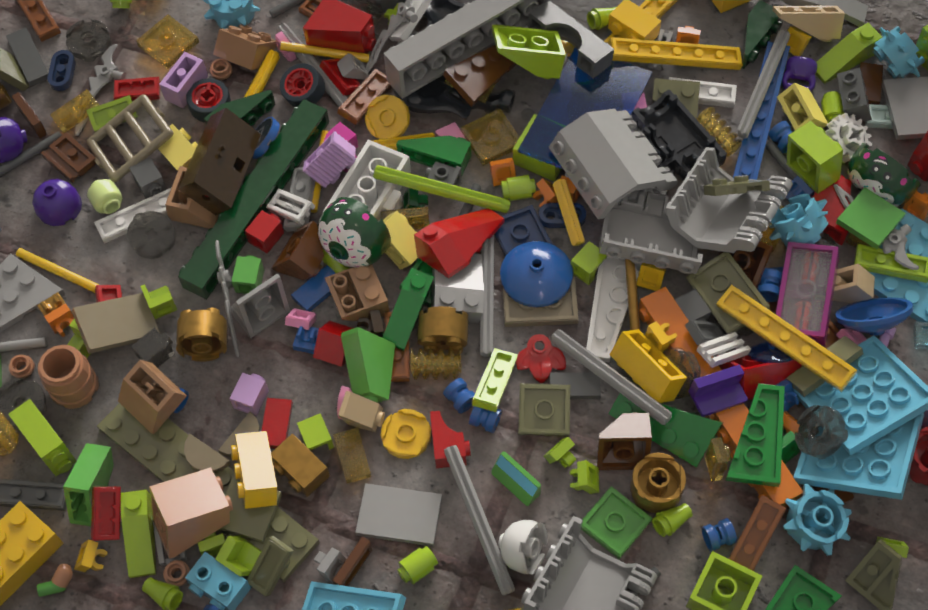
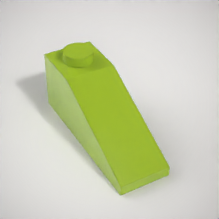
M869 23L857 28L817 61V72L815 75L824 84L835 79L838 73L848 71L874 56L872 52L875 47L874 43L882 38V36Z
M147 489L121 493V522L129 578L156 575L155 534L150 494Z

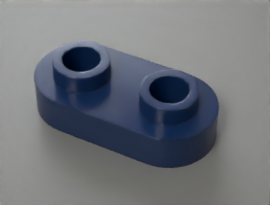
M68 50L56 52L51 59L47 79L51 88L55 91H64L72 84L76 61L73 54Z
M546 203L541 206L539 220L544 227L566 228L558 203ZM573 203L580 226H582L586 221V210L582 205ZM552 216L554 219H548L547 217Z

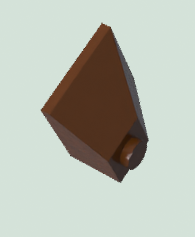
M311 221L295 230L271 269L301 280L315 277L322 268L320 263L324 258L318 236L317 223Z
M760 241L752 252L736 250L734 253H730L756 289L773 249V246Z
M623 413L599 434L597 467L599 470H634L636 464L650 454L652 434L649 413Z

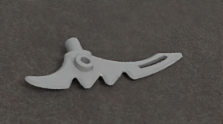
M412 0L398 3L397 15L393 14L390 16L388 30H382L366 66L367 73L370 72L377 62L383 45L393 31L403 22L410 21L414 23L417 21L418 16L414 13L415 8L413 7Z
M118 44L110 46L103 53L101 60L104 65L94 66L96 77H89L88 79L91 91H84L80 99L76 116L75 136L80 134L87 122L88 114L86 110L90 108L91 102L98 91L114 79L124 80L126 78V74L118 71V67L112 61L113 52ZM84 105H85V109H84V113H83V121L81 122L82 112H83V108H84Z
M834 184V189L846 209L849 204L845 197H847L850 204L854 198L840 186ZM904 224L899 230L894 229L882 243L883 252L888 254L895 251V261L906 268L918 270L919 266L911 262L905 252V244L907 242L905 236L912 229L908 224Z
M216 240V256L219 263L217 277L225 297L224 303L236 357H239L229 300V288L233 286L229 270L224 268L219 241Z

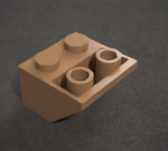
M240 24L239 27L229 26L225 29H219L213 55L254 70L260 68L268 51L274 50L277 44L276 40L271 39L270 34L264 32L256 33L252 31V27Z
M180 166L165 204L168 219L204 228H213L219 214L214 215L178 190L187 170V167Z
M372 265L367 267L360 266L358 268L352 267L325 277L342 320L357 321L362 317L368 318L369 311L380 310L381 317L385 316V312H390L387 297Z
M139 360L124 377L118 402L151 434H155L187 395L153 363Z

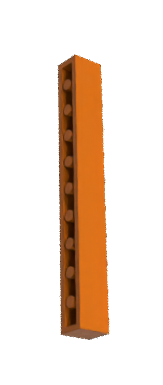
M666 286L640 299L639 317L643 323L646 322L650 325L657 321L660 326L664 323H669L670 326L665 332L666 335L677 334L675 342L669 344L668 350L664 355L687 377L685 382L689 388L694 379L721 371L719 365L712 368L696 351L698 345L685 327L689 320ZM745 404L705 416L706 418L723 422L717 437L722 444L727 445L731 451L730 456L732 459L749 412ZM782 460L781 483L779 487L748 483L750 487L756 489L759 494V500L763 495L785 508L789 507L785 502L786 498L797 501L803 495L802 489Z

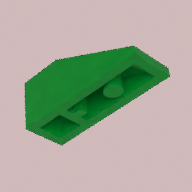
M439 136L398 140L396 144L397 151L408 155L410 161L433 167L435 161L455 168L459 166L461 167L462 175L472 156L471 142L461 137Z
M411 268L382 337L395 343V347L403 351L419 318V312L423 309L430 293L434 279L433 276Z

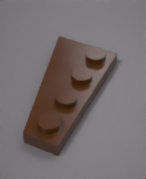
M496 45L445 69L443 76L472 107L481 96H484L489 91L490 87L497 84L502 76L517 64L498 53Z

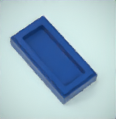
M326 265L315 277L309 279L292 293V299L303 310L311 312L331 295L325 277L336 273Z

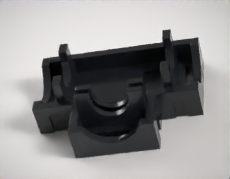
M670 89L665 91L652 105L642 109L638 107L632 111L631 117L637 124L640 132H643L662 159L657 168L668 167L670 171L674 170L677 175H680L683 179L682 181H684L687 173L691 171L697 158L706 147L715 148L719 167L725 163L727 156L725 150Z

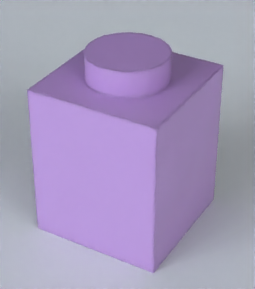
M242 373L230 397L233 408L245 413L251 412L254 416H257L269 392L265 379L257 374L248 375Z

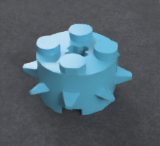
M203 0L210 7L204 15L205 19H214L222 29L229 26L238 27L240 24L245 26L251 22L255 11H260V8L253 4V0Z
M896 26L890 32L881 27L880 31L883 37L874 43L875 47L873 48L874 51H872L875 57L880 62L883 60L888 65L886 70L893 79L898 77L904 78L909 73L920 77L917 67L923 64L925 59L922 56L918 58L916 55L919 49L905 32L903 34L899 33L901 30L899 26Z
M800 194L788 199L790 204L781 210L779 208L771 221L772 225L769 228H775V230L770 235V240L781 238L786 248L788 242L814 244L821 239L820 233L828 225V221L824 216L828 214V211H822L827 200L815 201L814 197L811 198L809 194Z
M805 484L803 486V497L797 501L786 498L785 502L790 508L786 518L787 523L783 527L801 545L802 551H805L807 548L813 550L822 549L829 556L832 555L833 542L838 539L850 540L851 537L846 531L849 524L848 516L852 512L851 509L843 508L844 503L834 494V489L814 491L809 484Z

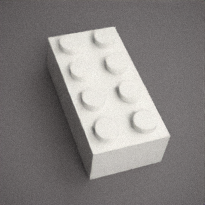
M367 140L324 211L337 198L349 197L367 205V211L378 221L383 219V205L393 189L400 191L402 186L373 178L376 165L411 173L410 157Z

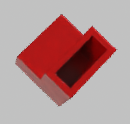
M329 320L318 330L313 358L342 367L346 363L341 334L354 328Z

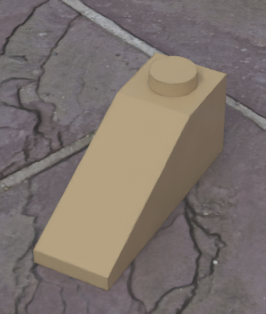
M773 6L772 11L779 18L818 38L820 41L830 42L832 39L841 38L845 13L838 6Z

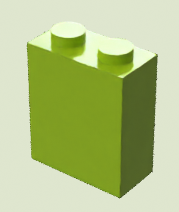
M31 399L8 414L55 476L69 471L73 464L76 463L75 457Z

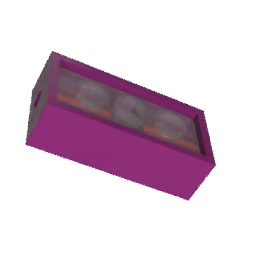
M788 242L776 315L825 348L839 262V247Z

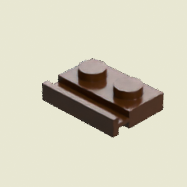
M67 132L54 141L47 151L41 152L43 158L72 184L75 182V178L81 177L96 165L94 161L96 158Z

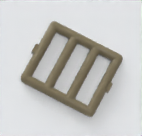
M144 94L140 95L86 141L96 157L94 161L100 168L105 170L112 182H118L130 172L129 167L145 160L174 134L163 118L165 115L158 107L155 108L150 99ZM142 106L162 131L153 141L150 140L132 115ZM124 121L128 123L144 146L135 156H133L115 130ZM107 135L126 160V163L118 170L114 169L97 144Z

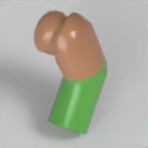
M66 563L60 564L51 581L37 584L39 597L63 592L73 575L71 566Z

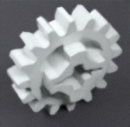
M847 113L838 115L827 124L829 129L825 131L826 135L833 141H837L843 149V163L850 161L852 155L862 143H867L869 147L872 146V143L868 141V138L872 136L866 133L868 127L861 125L862 119L856 121L854 114L850 116Z

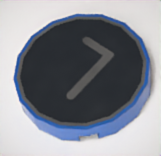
M273 117L266 118L255 129L261 133V137L252 159L261 157L268 150V142L275 140L280 124Z

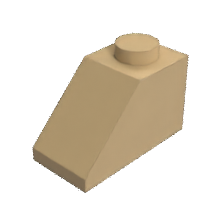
M859 264L837 269L833 301L854 303L872 299L874 297L875 276ZM817 296L816 298L825 299V296Z
M346 391L338 415L347 425L376 433L377 427H381L383 424L385 412H382L383 408L379 403Z

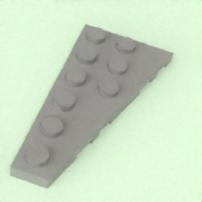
M12 254L0 264V333L23 320L24 315L37 308L39 310L37 305L57 292L60 296L65 294L63 289Z

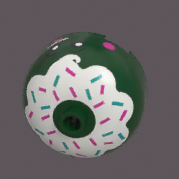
M862 143L848 163V176L854 187L859 192L865 187L896 207L910 200L921 186L918 179L914 178L911 180L908 177V170L888 154L878 148L871 151L868 149L869 145L867 143Z
M349 197L337 198L322 213L318 223L319 240L325 251L340 264L351 268L367 267L376 263L390 247L391 236L382 219L378 221L367 211V205Z

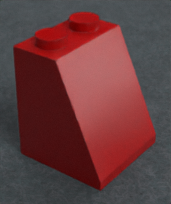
M322 0L303 27L306 45L368 54L369 51H373L377 42L372 15L338 0Z

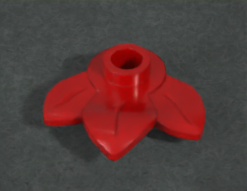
M536 334L528 340L527 347L518 353L516 367L517 370L521 371L530 369L534 379L542 384L549 377L552 368L565 370L566 360L563 352L559 348L552 346L547 336ZM535 343H543L544 349L537 350Z

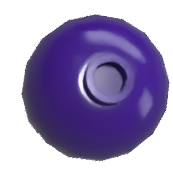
M0 117V163H5L15 159L22 153L23 143H27V135L24 129L20 130L19 125L14 120Z
M50 179L37 187L33 195L32 204L37 217L43 223L50 226H62L71 218L74 220L82 208V200L78 191L69 182L64 180Z

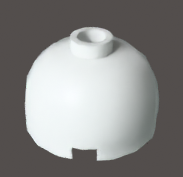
M521 520L512 523L499 538L498 545L501 549L504 563L519 573L535 574L544 560L545 554H540L542 544L547 545V530L544 524L533 520Z

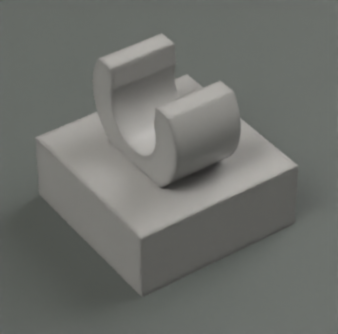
M332 547L327 554L319 551L314 561L320 564L317 568L318 572L327 582L333 584L332 580L346 561V558L340 551Z

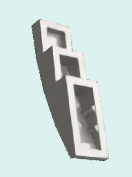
M780 0L790 6H838L845 13L844 19L858 27L865 22L868 5L857 0Z

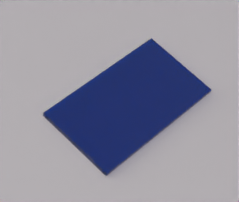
M575 47L561 72L560 79H557L521 143L518 153L562 168L549 149L558 132L587 112L616 109V111L627 110L631 116L652 76V71L624 61L612 60V64L592 78L576 66L578 50Z

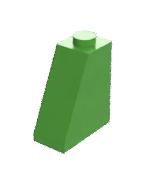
M359 327L342 332L341 339L352 392L376 403L389 400L395 343Z
M86 443L63 486L70 523L91 526L92 487L108 486L114 466L111 447Z

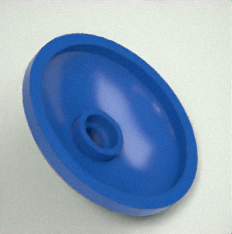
M532 241L516 246L505 256L501 265L500 278L505 292L516 302L529 307H545L558 302L567 294L573 280V268L569 258L560 248L550 243ZM534 264H539V265H541V266L538 267V268H536V267H534L533 265H534Z
M892 297L854 302L840 308L836 312V321L842 326L857 332L881 335L886 330L892 329L905 321L913 312V303L907 299Z

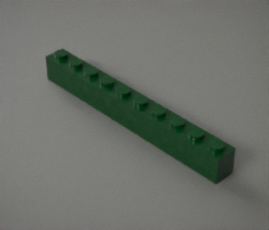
M303 99L299 106L294 108L291 118L282 125L279 135L270 142L268 150L263 157L258 159L252 173L245 177L232 208L219 214L216 224L207 231L205 239L200 246L194 249L189 262L180 269L178 278L184 289L206 300L219 283L217 277L219 263L216 256V240L219 241L224 268L228 270L248 241L245 233L247 227L261 210L266 213L269 211L266 206L278 188L281 190L285 188L293 176L294 168L300 166L320 137L321 132L329 124L327 109Z

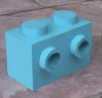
M207 552L203 553L185 577L190 584L188 589L200 598L205 595L211 599L209 604L215 605L220 610H235L251 589L246 579L232 572Z

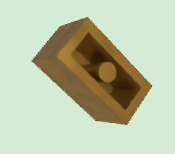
M291 434L271 452L274 471L279 476L284 474L290 480L288 484L296 493L302 492L308 497L330 477L328 468L294 434Z

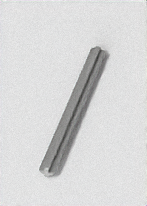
M286 23L277 26V33L282 31L290 43L303 44ZM295 52L302 63L312 65L320 73L325 82V91L337 106L340 107L348 97L341 94L319 67L320 63L313 55Z
M780 30L776 36L737 128L736 135L738 137L746 139L749 136L790 37L788 31Z
M494 235L490 239L485 240L481 249L484 283V308L480 319V356L491 357L493 353Z
M558 329L552 334L551 338L554 344L646 413H649L659 423L666 425L672 418L671 411L562 330Z
M456 445L450 446L444 450V453L502 595H508L515 591V587L458 447Z

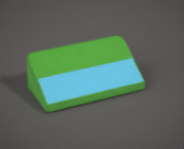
M503 451L498 457L491 474L523 504L529 506L541 494V484Z

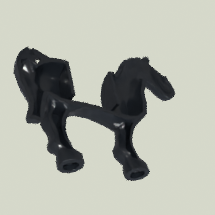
M432 0L423 14L428 20L427 26L435 24L446 15L463 8L465 4L454 0ZM443 75L403 99L393 90L395 96L403 100L412 112L427 114L454 113L464 120L468 119L472 109H482L489 114L494 113L498 109L510 113L515 100V91L505 89L500 93H486L471 107Z

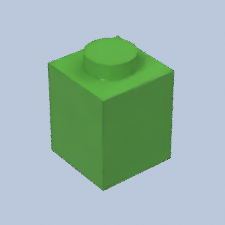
M251 255L245 257L237 256L231 281L235 293L247 294L262 284L265 270L260 258Z

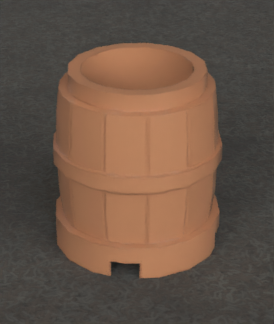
M54 346L42 355L38 363V374L45 390L56 404L67 409L80 408L88 404L92 400L95 390L97 391L99 388L98 377L87 358L72 346Z

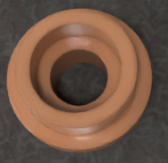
M222 58L214 60L210 67L211 76L217 80L227 79L233 71L231 64Z
M21 354L14 356L9 364L10 373L18 379L30 376L35 368L34 361L29 356ZM26 365L25 368L19 370L21 366Z
M172 561L164 569V580L166 583L178 587L183 586L187 583L185 577L189 573L190 568L184 561ZM176 571H182L179 578H173V574Z

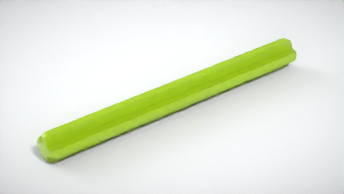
M376 165L373 178L503 213H507L510 209L511 202L505 198Z

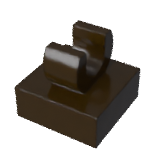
M380 310L369 311L368 318H359L357 320V327L364 326L367 328L366 331L383 337L384 329Z

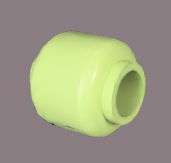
M96 180L91 184L87 192L88 200L99 213L112 214L120 208L123 199L122 194L111 180Z

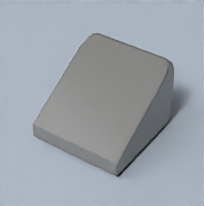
M351 53L345 55L337 63L342 76L345 78L366 79L369 76L364 64Z

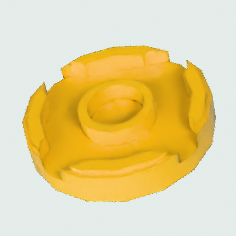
M382 95L376 97L367 108L365 123L367 129L374 137L379 139L395 138L402 136L409 126L410 113L403 100L392 95Z
M398 410L397 413L389 415L382 424L381 439L383 446L389 454L397 458L410 459L417 457L426 451L431 442L432 432L430 424L426 417L416 410Z

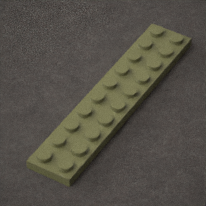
M119 403L97 425L103 434L162 482L198 472L189 465L184 454V445L188 434L169 419L163 423L155 434H151ZM229 467L223 471L213 472L215 477L219 476L222 481L224 496L231 479L235 478L234 471ZM277 507L264 543L242 537L262 550L268 538L274 536L294 550L279 578L284 583L320 543L319 539L279 507ZM222 531L227 536H238L232 533Z

